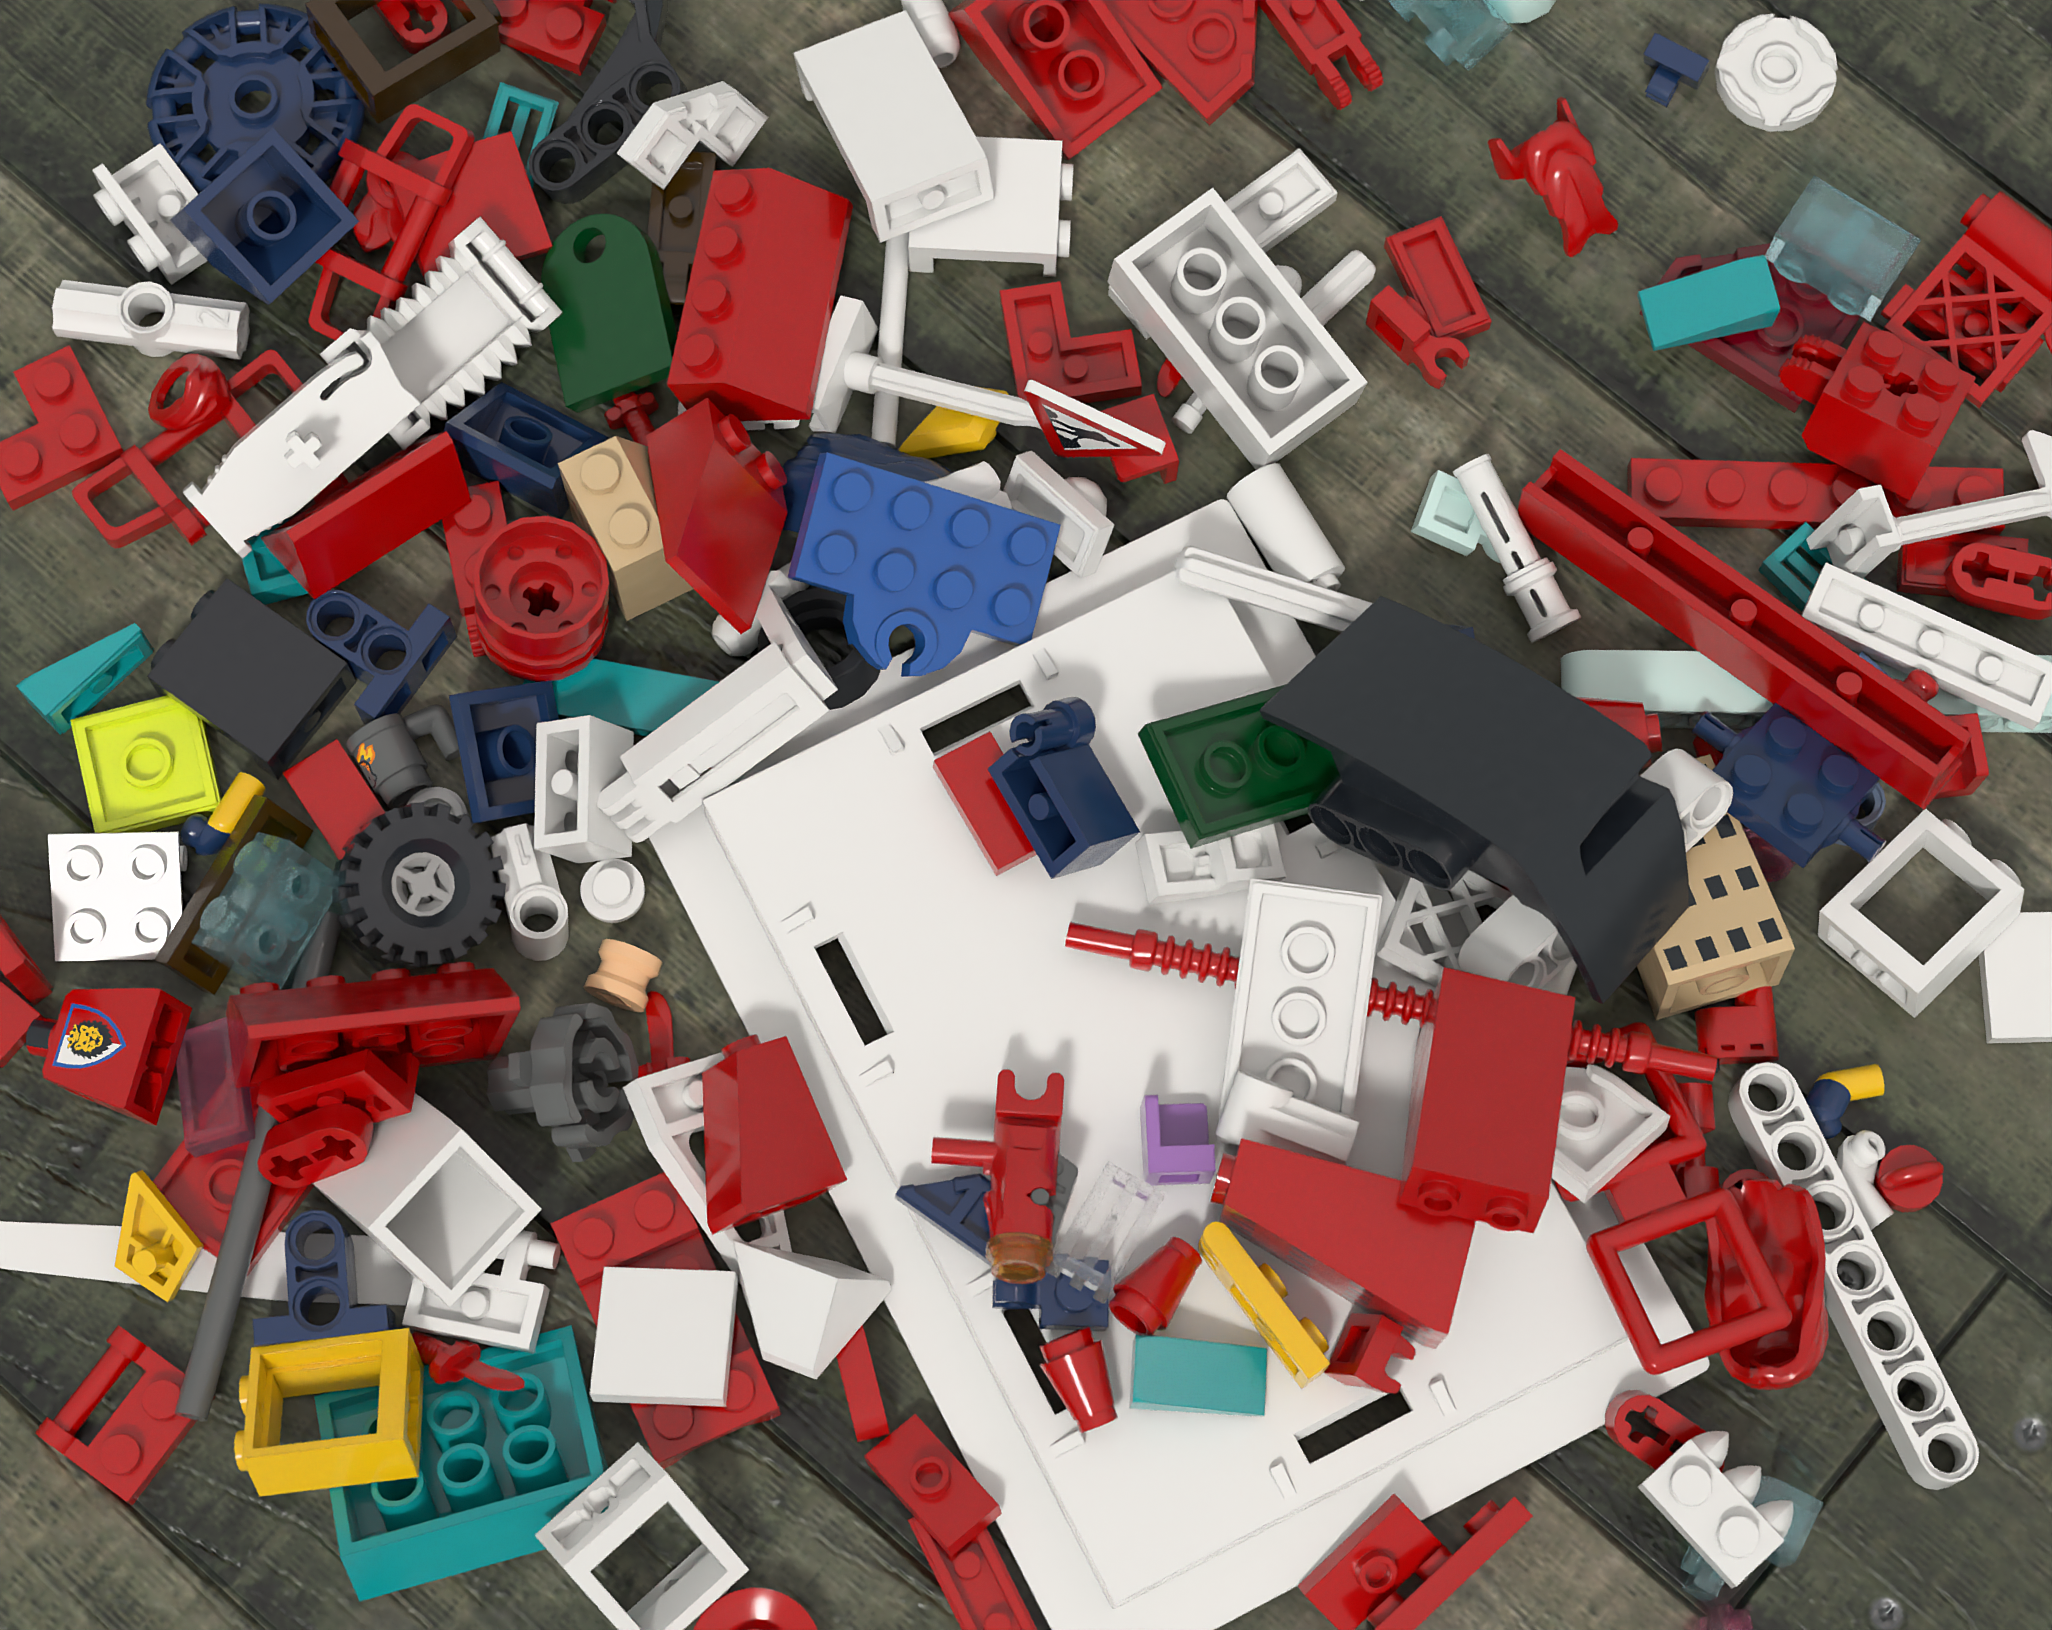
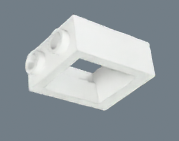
M1927 809L1923 810L1872 862L1862 869L1820 910L1818 937L1914 1018L2020 915L2024 888L2021 887L2018 876L2009 866L1997 859L1989 861L1971 846L1970 838L1961 827L1948 819L1940 821ZM1922 848L1926 849L1989 901L1924 966L1858 911Z
M638 1442L535 1534L543 1546L618 1630H684L713 1602L726 1594L730 1587L749 1570L667 1472ZM668 1502L702 1544L626 1613L590 1571ZM607 1506H609L606 1511H604L603 1513H601L604 1508H606Z

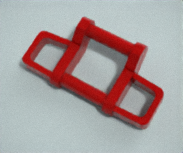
M410 104L404 109L377 152L345 138L338 153L343 159L329 189L347 208L365 170L416 194L381 272L345 255L334 247H331L315 262L323 266V270L309 315V325L312 329L333 340H337L345 333V331L332 325L329 320V312L340 275L381 295L373 314L374 317L381 319L380 310L384 307L395 310L396 300L400 297L404 298L409 287L404 284V280L439 206L446 207L452 194L451 187L474 142L475 136L471 130L420 105ZM421 121L434 124L448 131L453 136L452 146L434 181L393 161L414 127Z
M275 350L265 351L227 381L231 398L230 404L224 410L210 419L189 428L179 430L166 429L141 448H138L135 444L119 455L120 458L73 488L72 496L77 505L109 546L122 548L170 523L191 546L207 536L204 529L211 524L195 506L188 509L177 498L155 468L222 420L241 439L256 424L236 399L267 375L277 374L292 393L302 386V382ZM132 474L158 507L122 526H110L93 506V501L98 495Z

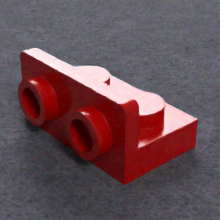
M369 1049L352 1052L346 1056L262 1080L256 1103L279 1123H284L323 1106L335 1103L357 1107L367 1113L373 1123L380 1122L412 1111L420 1061L411 1052L380 1060Z

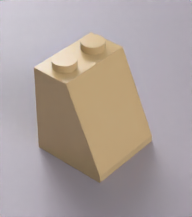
M614 436L558 463L572 517L578 527L595 539L605 556L609 588L626 621L693 589L665 562L647 446Z

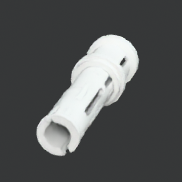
M1485 454L1453 471L1455 478H1458L1480 521L1482 529L1486 533L1508 576L1503 579L1505 584L1503 589L1507 596H1515L1531 628L1527 635L1531 643L1579 620L1581 615L1578 609L1569 608L1553 576L1557 571L1553 561L1549 562L1547 557L1540 558L1518 515L1517 509L1509 498L1490 461V455Z

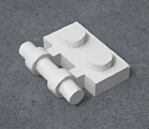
M522 1230L497 1257L504 1260L501 1275L482 1273L451 1307L447 1306L414 1277L402 1325L410 1330L534 1354L550 1289L545 1284L526 1281L532 1265L555 1269L560 1257V1244L537 1240L535 1232Z

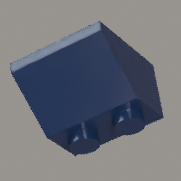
M273 127L170 219L214 268L267 305L273 302L359 222Z

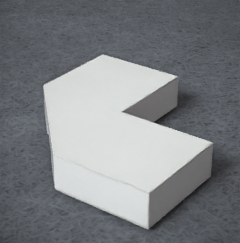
M721 81L653 103L617 154L664 190L698 141L733 167L768 117L736 89Z

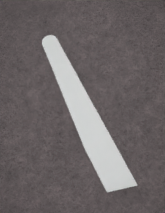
M0 1221V1269L141 1285L114 1267L121 1226ZM280 1232L247 1276L241 1297L288 1301L284 1245L286 1232ZM313 1233L309 1235L304 1244L305 1257L312 1260L326 1257L334 1247L335 1235ZM351 1235L354 1245L358 1304L406 1306L414 1276L369 1236ZM201 1249L180 1290L207 1293L217 1258ZM324 1294L313 1301L340 1303L338 1296L334 1294Z

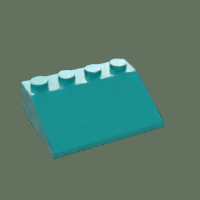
M572 1325L539 1334L534 1354L496 1346L480 1350L481 1354L478 1361L507 1370L524 1380L525 1387L519 1390H495L467 1377L457 1382L447 1381L443 1384H437L430 1377V1365H425L419 1477L329 1488L340 1558L359 1602L545 1550L546 1548L537 1539L535 1534L608 1469ZM379 1386L334 1391L314 1396L321 1440L377 1433ZM607 1506L606 1508H604L601 1513H603L604 1511H606L609 1506Z

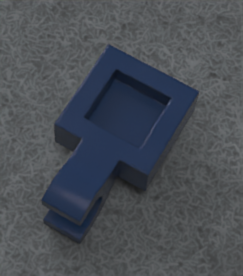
M1048 1258L1040 1262L1039 1278L1018 1274L995 1275L992 1285V1308L1039 1309V1329L1079 1330L1090 1326L1091 1331H1106L1108 1328L1109 1260Z

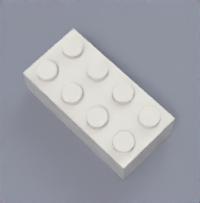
M1214 188L1204 193L1113 261L1107 281L1255 470L1276 463L1356 404L1368 383Z

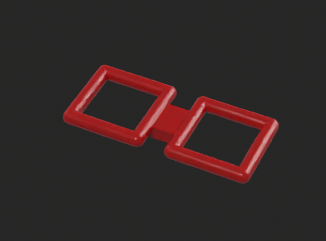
M1634 1022L1618 1028L1620 1036L1627 1037L1631 1031L1649 1034L1652 1037V1043L1658 1044L1650 1027L1643 1022ZM1577 1054L1574 1060L1567 1058L1566 1067L1586 1068L1589 1063L1586 1062V1055ZM1596 1058L1591 1065L1603 1062L1604 1059ZM1647 1068L1644 1076L1660 1108L1670 1115L1668 1124L1675 1137L1646 1147L1595 1193L1598 1194L1604 1191L1619 1224L1591 1234L1586 1240V1250L1642 1368L1648 1374L1659 1375L1783 1329L1790 1324L1792 1312L1732 1192L1726 1188L1719 1187L1686 1199L1671 1167L1701 1156L1707 1147L1706 1139L1674 1075ZM1553 1180L1564 1200L1569 1202L1579 1200ZM1715 1217L1759 1308L1661 1344L1618 1253Z

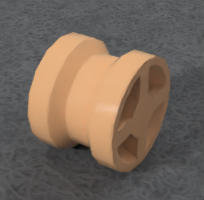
M604 939L598 951L602 961L598 971L588 975L584 985L585 991L616 1007L633 1012H644L649 1000L645 990L649 980L659 975L663 965L662 961L636 946L617 940Z

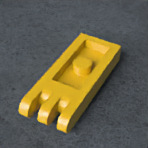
M1221 1222L1208 1224L1198 1242L1200 1255L1301 1389L1320 1376L1330 1364L1324 1356V1353L1329 1350L1325 1338L1307 1317L1302 1318L1300 1321L1297 1320L1282 1300L1288 1296L1287 1289L1268 1264L1263 1263L1257 1267L1225 1224Z

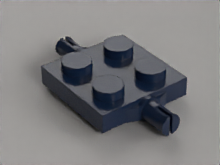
M1775 703L1754 726L1744 729L1739 733H1736L1718 720L1709 711L1695 725L1692 734L1697 735L1722 754L1718 765L1712 771L1729 782L1733 788V797L1727 813L1802 868L1811 861L1820 849L1835 844L1838 840L1860 854L1869 863L1872 862L1885 845V839L1880 838L1855 819L1860 805L1873 792L1880 778L1779 704Z

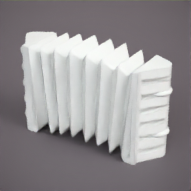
M481 217L477 218L448 243L451 258L439 256L435 259L438 272L428 271L424 274L426 286L419 283L412 285L413 299L400 297L396 300V310L384 307L380 310L381 319L371 315L367 318V330L379 341L400 385L408 390L420 403L415 410L388 432L403 450L430 428V416L441 421L447 420L446 404L463 409L466 408L465 392L477 396L485 395L484 379L495 381L502 379L501 364L509 366L518 364L515 347L528 348L532 346L529 332L537 333L544 330L562 313L561 309L542 289L543 284L536 282L505 246L506 241L500 240ZM350 328L320 353V356L328 364L354 351L364 360L363 365L342 375L340 381L348 375L356 373L368 363V347L359 338L367 330H354Z

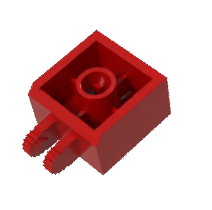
M1866 322L1862 323L1848 349L1827 339L1821 340L1820 336L1816 337L1813 334L1811 336L1807 334L1804 337L1800 336L1792 348V358H1787L1782 364L1778 377L1781 379L1779 382L1784 385L1783 388L1789 389V392L1794 391L1796 396L1816 405L1802 433L1808 450L1911 500L1976 377L1957 368L1951 362L1928 354L1900 340L1893 333L1880 330Z

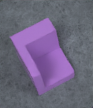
M1144 1095L1140 1106L1144 1186L1210 1184L1216 1167L1214 1144L1209 1145L1207 1107L1202 1103L1159 1105L1158 1095Z

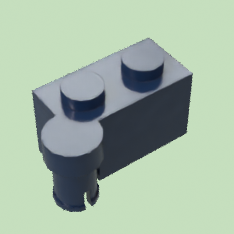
M1078 697L1055 700L1047 704L1042 711L1022 713L1016 716L1010 725V740L1013 743L1027 739L1028 742L1010 748L988 768L989 773L1051 879L1102 865L1140 833V830L1089 745L1094 738L1096 730L1095 716L1086 701Z

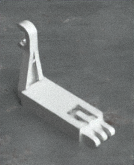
M781 570L770 571L756 611V616L771 644L619 756L627 772L600 792L597 807L604 814L611 816L610 819L620 829H625L624 833L633 842L644 841L670 821L677 824L703 804V799L723 790L829 711L824 700L838 689L781 600L793 586Z

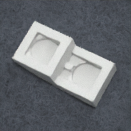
M1274 824L1190 849L1182 831L1144 834L1135 842L1148 904L1195 899L1249 889L1250 878L1279 882L1286 877Z

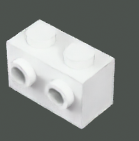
M591 715L537 723L534 849L578 864L632 857V840L624 833L625 829H620L610 819L611 816L604 814L597 807L600 792L627 772L619 756L633 747V731Z

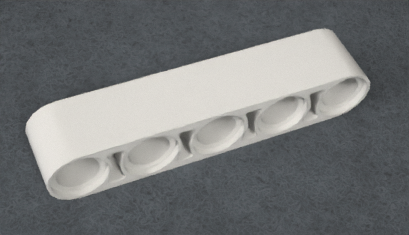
M1682 749L1668 751L1640 776L1670 789L1675 799L1684 831L1686 852L1722 819L1731 805L1733 788L1729 782ZM1512 895L1466 939L1460 950L1458 963L1464 972L1541 989L1573 957L1550 920L1536 910L1522 905Z

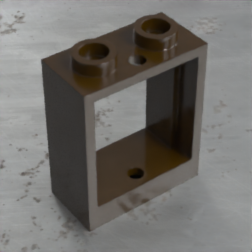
M310 0L305 3L312 36L377 124L501 51L498 26L503 21L493 0H451L468 23L385 72L348 22L383 0Z

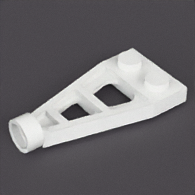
M721 1052L637 1078L624 1086L623 1089L648 1149L730 1270L736 1272L738 1282L742 1286L743 1295L749 1307L732 1240L745 1241L740 1238L734 1228L712 1235L707 1224L706 1174L689 1146L690 1135L704 1130L702 1073L725 1059ZM784 1211L760 1218L761 1237L751 1242H745L792 1252Z

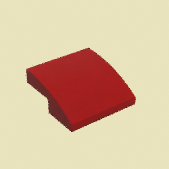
M511 131L473 142L451 187L452 194L446 207H438L416 254V259L425 281L424 274L428 271L438 272L436 258L439 256L451 258L448 243L479 217L486 222L500 240L506 241L505 246L518 261L548 253L549 249L552 248L551 240ZM449 150L405 167L434 181ZM389 181L404 222L416 194Z

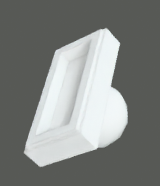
M1033 451L1016 455L1003 490L1009 497L1012 510L1060 524L1053 554L1079 578L1095 574L1114 527V524L1106 517L1107 499L1099 485L1085 477H1068L1063 479Z

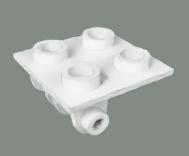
M179 831L48 834L55 961L155 959L183 913L181 871H186L187 849L185 845L179 846Z

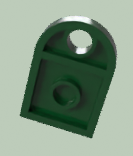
M594 214L575 221L561 232L553 242L552 248L549 249L542 267L541 283L543 284L542 289L562 311L549 324V330L565 407L579 413L668 378L677 333L660 256L652 239L639 227L613 214ZM604 235L606 241L604 252L596 261L586 263L585 250L588 243L596 236Z

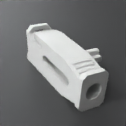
M369 330L359 337L368 347L369 360L365 367L356 373L348 375L339 381L325 397H320L322 391L345 373L362 366L364 360L354 351L343 355L322 368L239 439L227 455L222 456V462L220 465L215 466V472L212 476H208L207 483L202 490L193 481L183 489V494L242 558L252 551V546L246 539L253 535L259 536L261 531L265 529L270 530L271 526L277 523L282 524L284 519L294 515L420 405L416 398L400 385L379 341Z

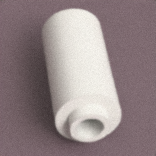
M1273 463L1261 467L1244 477L1231 488L1227 494V499L1273 572L1333 591H1337L1340 588L1341 584L1338 578L1344 572L1345 566L1280 464Z

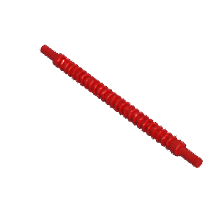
M1075 922L1069 923L1065 947L1129 960L1130 968L1147 972L1152 969L1153 965L1161 967L1162 975H1167L1170 969H1176L1179 971L1181 979H1185L1188 973H1195L1200 983L1205 982L1207 977L1216 978V985L1219 987L1223 986L1225 981H1232L1236 989L1240 957L1232 956L1229 947H1224L1221 953H1216L1212 951L1210 943H1206L1203 949L1194 948V942L1191 939H1188L1185 945H1178L1175 943L1173 935H1170L1166 941L1158 940V933L1154 931L1137 929L1135 935ZM1373 977L1371 980L1367 1017H1371L1373 1011L1381 1012L1384 1021H1389L1392 1015L1400 1016L1403 1025H1407L1410 1019H1416L1419 1021V1026L1422 1029L1434 996V991L1428 989L1425 995H1418L1413 985L1408 986L1406 991H1399L1394 981H1391L1387 988L1380 987L1378 979ZM1576 1020L1571 1027L1568 1058L1570 1060H1574L1577 1054L1586 1055V1062L1589 1064L1594 1063L1596 1058H1602L1606 1067L1610 1068L1614 1062L1622 1063L1624 1071L1644 1074L1648 1068L1713 1081L1717 1066V1056L1652 1043V1037L1649 1034L1631 1031L1627 1037L1620 1036L1618 1028H1612L1610 1034H1605L1601 1032L1599 1024H1594L1591 1030L1583 1029V1023L1580 1020Z

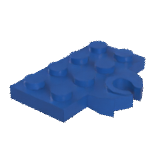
M826 452L819 454L787 578L846 595L843 624L848 644H853L867 663L877 670H886L892 660L888 646L892 631L900 625L907 627L914 635L915 650L912 656L902 663L901 677L923 676L946 667L962 652L970 633L1015 646H1020L1032 640L1061 525Z

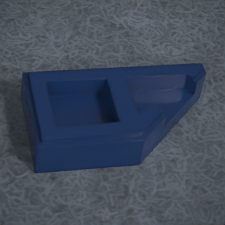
M981 1173L954 1177L953 1180L923 1185H904L895 1193L896 1200L992 1268L996 1269L1003 1260V1258L991 1253L989 1225L983 1202L985 1192L990 1191L991 1181Z

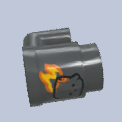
M438 704L430 705L405 717L397 713L380 717L357 730L347 740L346 748L352 758H355L374 794L381 795L389 809L407 805L408 801L417 792L433 785L426 771L428 767L427 762L414 740L431 733L447 761L460 756L454 722L443 706Z

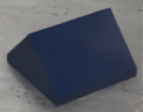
M503 382L447 421L444 431H447L454 443L462 469L487 482L499 481L502 490L558 519H562L570 507L558 463L609 438Z
M552 681L449 695L473 823H483L535 813L537 723L559 720Z

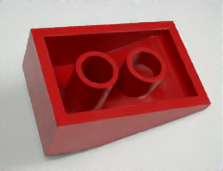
M964 0L948 12L955 27L980 63L1048 140L1062 141V156L1065 160L1073 158L1163 88L1103 0Z
M706 398L646 435L665 562L733 628L742 634L752 627L788 513L783 485L787 483V477L781 464L772 453L766 451L762 454L751 443L745 427L735 415L729 414L725 416Z

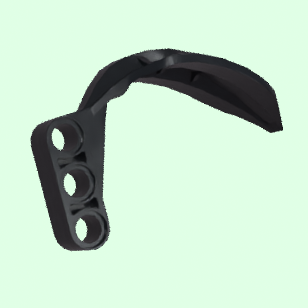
M629 0L636 12L610 58L567 121L540 141L532 150L529 159V171L534 181L554 201L562 204H575L585 199L629 164L617 152L650 108V106L645 105V97L651 87L661 83L672 85L670 97L688 92L685 84L661 50V42L668 14V0ZM610 121L623 122L624 129L622 135L616 142L609 145L597 143L598 132L604 124ZM567 158L575 160V169L569 179L561 183L550 182L549 173L551 167L557 161Z

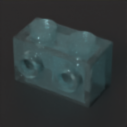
M1387 0L1407 23L1416 15L1431 31L1423 41L1447 67L1456 59L1469 71L1513 31L1510 25L1487 0Z
M1813 176L1776 232L1765 257L1774 263L1777 271L1785 278L1796 283L1805 282L1827 295L1831 304L1840 311L1849 315H1860L1871 322L1905 270L1921 239L1823 180Z
M257 832L253 840L246 844L238 853L234 862V872L219 897L210 902L204 910L200 920L201 927L191 943L245 979L255 983H277L281 990L333 902L332 889L338 887L339 876H333V870L290 840Z

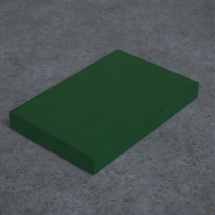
M1285 685L1145 724L1137 733L1190 849L1308 814L1310 804L1339 774L1331 751L1262 718L1260 709Z

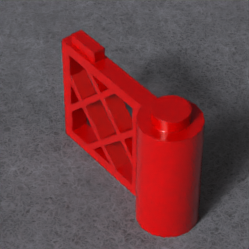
M2003 191L1998 192L1992 199L1985 193L1981 194L1960 220V223L1968 228L1965 234L1916 290L1905 284L1881 312V315L1889 321L1884 326L1883 331L1893 333L1900 340L1939 359L1944 358L1937 352L1947 351L1948 361L1957 368H1959L1957 350L1991 347L1994 371L1981 386L1974 382L1966 396V399L1978 408L1984 404L2052 324V229ZM1961 258H1964L1983 273L1985 294L1951 296L1949 272ZM1994 283H1996L2006 292L1995 293ZM1940 284L1941 297L1928 298ZM2020 302L2039 317L2026 333L2000 335L1997 304ZM1987 305L1990 336L1956 338L1952 308ZM1943 309L1946 339L1921 341L1907 330L1904 325L1916 311ZM2015 345L2003 359L2001 346Z

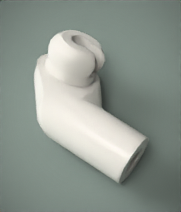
M1863 1130L1856 1135L1848 1136L1838 1148L1836 1162L1870 1230H1872L1891 1216L1894 1211L1873 1186L1878 1160L1885 1156L1884 1142L1878 1134Z

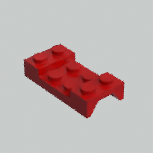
M665 1172L551 1223L596 1327L598 1324L604 1267L717 1271L690 1209ZM736 1311L726 1407L630 1403L653 1458L663 1469L675 1464L694 1449L739 1428L768 1421L781 1415L779 1406Z

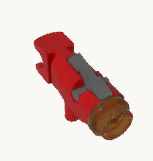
M1003 1069L999 1072L993 1141L933 1137L931 1164L983 1167V1174L991 1176L990 1191L985 1192L983 1196L990 1232V1239L986 1243L985 1256L991 1263V1273L993 1276L1004 1282L1029 1284L1044 1278L1046 1267L1053 1261L1054 1248L1077 1181L1078 1168L1060 1154L1064 1078L1060 1073L1050 1074L1047 1078L1045 1093L1037 1099L1029 1100L1021 1097L1016 1092L1015 1075L1011 1070Z

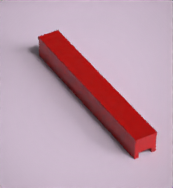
M1560 449L1553 456L1551 466L1534 484L1529 482L1522 489L1517 512L1527 532L1773 704H1779L1923 810L1927 808L1962 766L1963 762L1960 760L1971 739L1972 734L1563 450Z

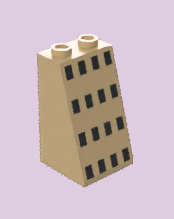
M1710 754L1695 758L1711 770L1716 767ZM1727 812L1708 833L1686 852L1689 879L1688 909L1637 965L1656 1020L1731 999L1756 988L1779 985L1795 950L1791 936L1740 821Z

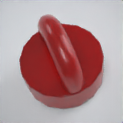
M1901 1145L1890 1150L1877 1164L1874 1186L1891 1209L1902 1213L1916 1212L1927 1207L1939 1195L1943 1184L1942 1174L1944 1167L1926 1149L1915 1145Z

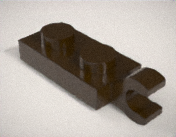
M691 152L664 190L652 182L648 236L654 242L660 256L673 318L682 317L713 171H717L716 153Z

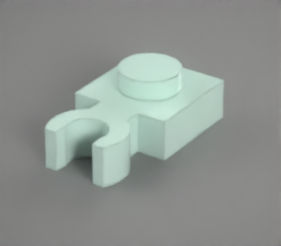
M1438 470L1430 477L1411 532L1464 556L1472 553L1477 543L1482 544L1485 553L1492 560L1501 563L1486 533L1482 529L1480 521L1458 478Z

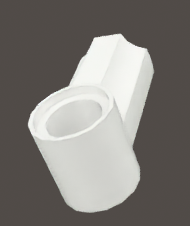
M525 823L504 828L501 833L491 837L494 843L489 845L492 858L501 856L504 866L503 870L496 873L499 883H506L505 897L503 899L511 925L512 942L516 950L525 958L535 961L549 960L558 956L565 948L569 938L568 907L560 892L551 855L534 849V826ZM535 914H545L556 921V924L545 932H534L528 930L523 925L528 917Z
M1238 1071L1215 1134L1238 1145L1241 1138L1344 1165L1353 1145L1359 1121L1319 1104L1315 1105L1294 1097V1091L1279 1084Z

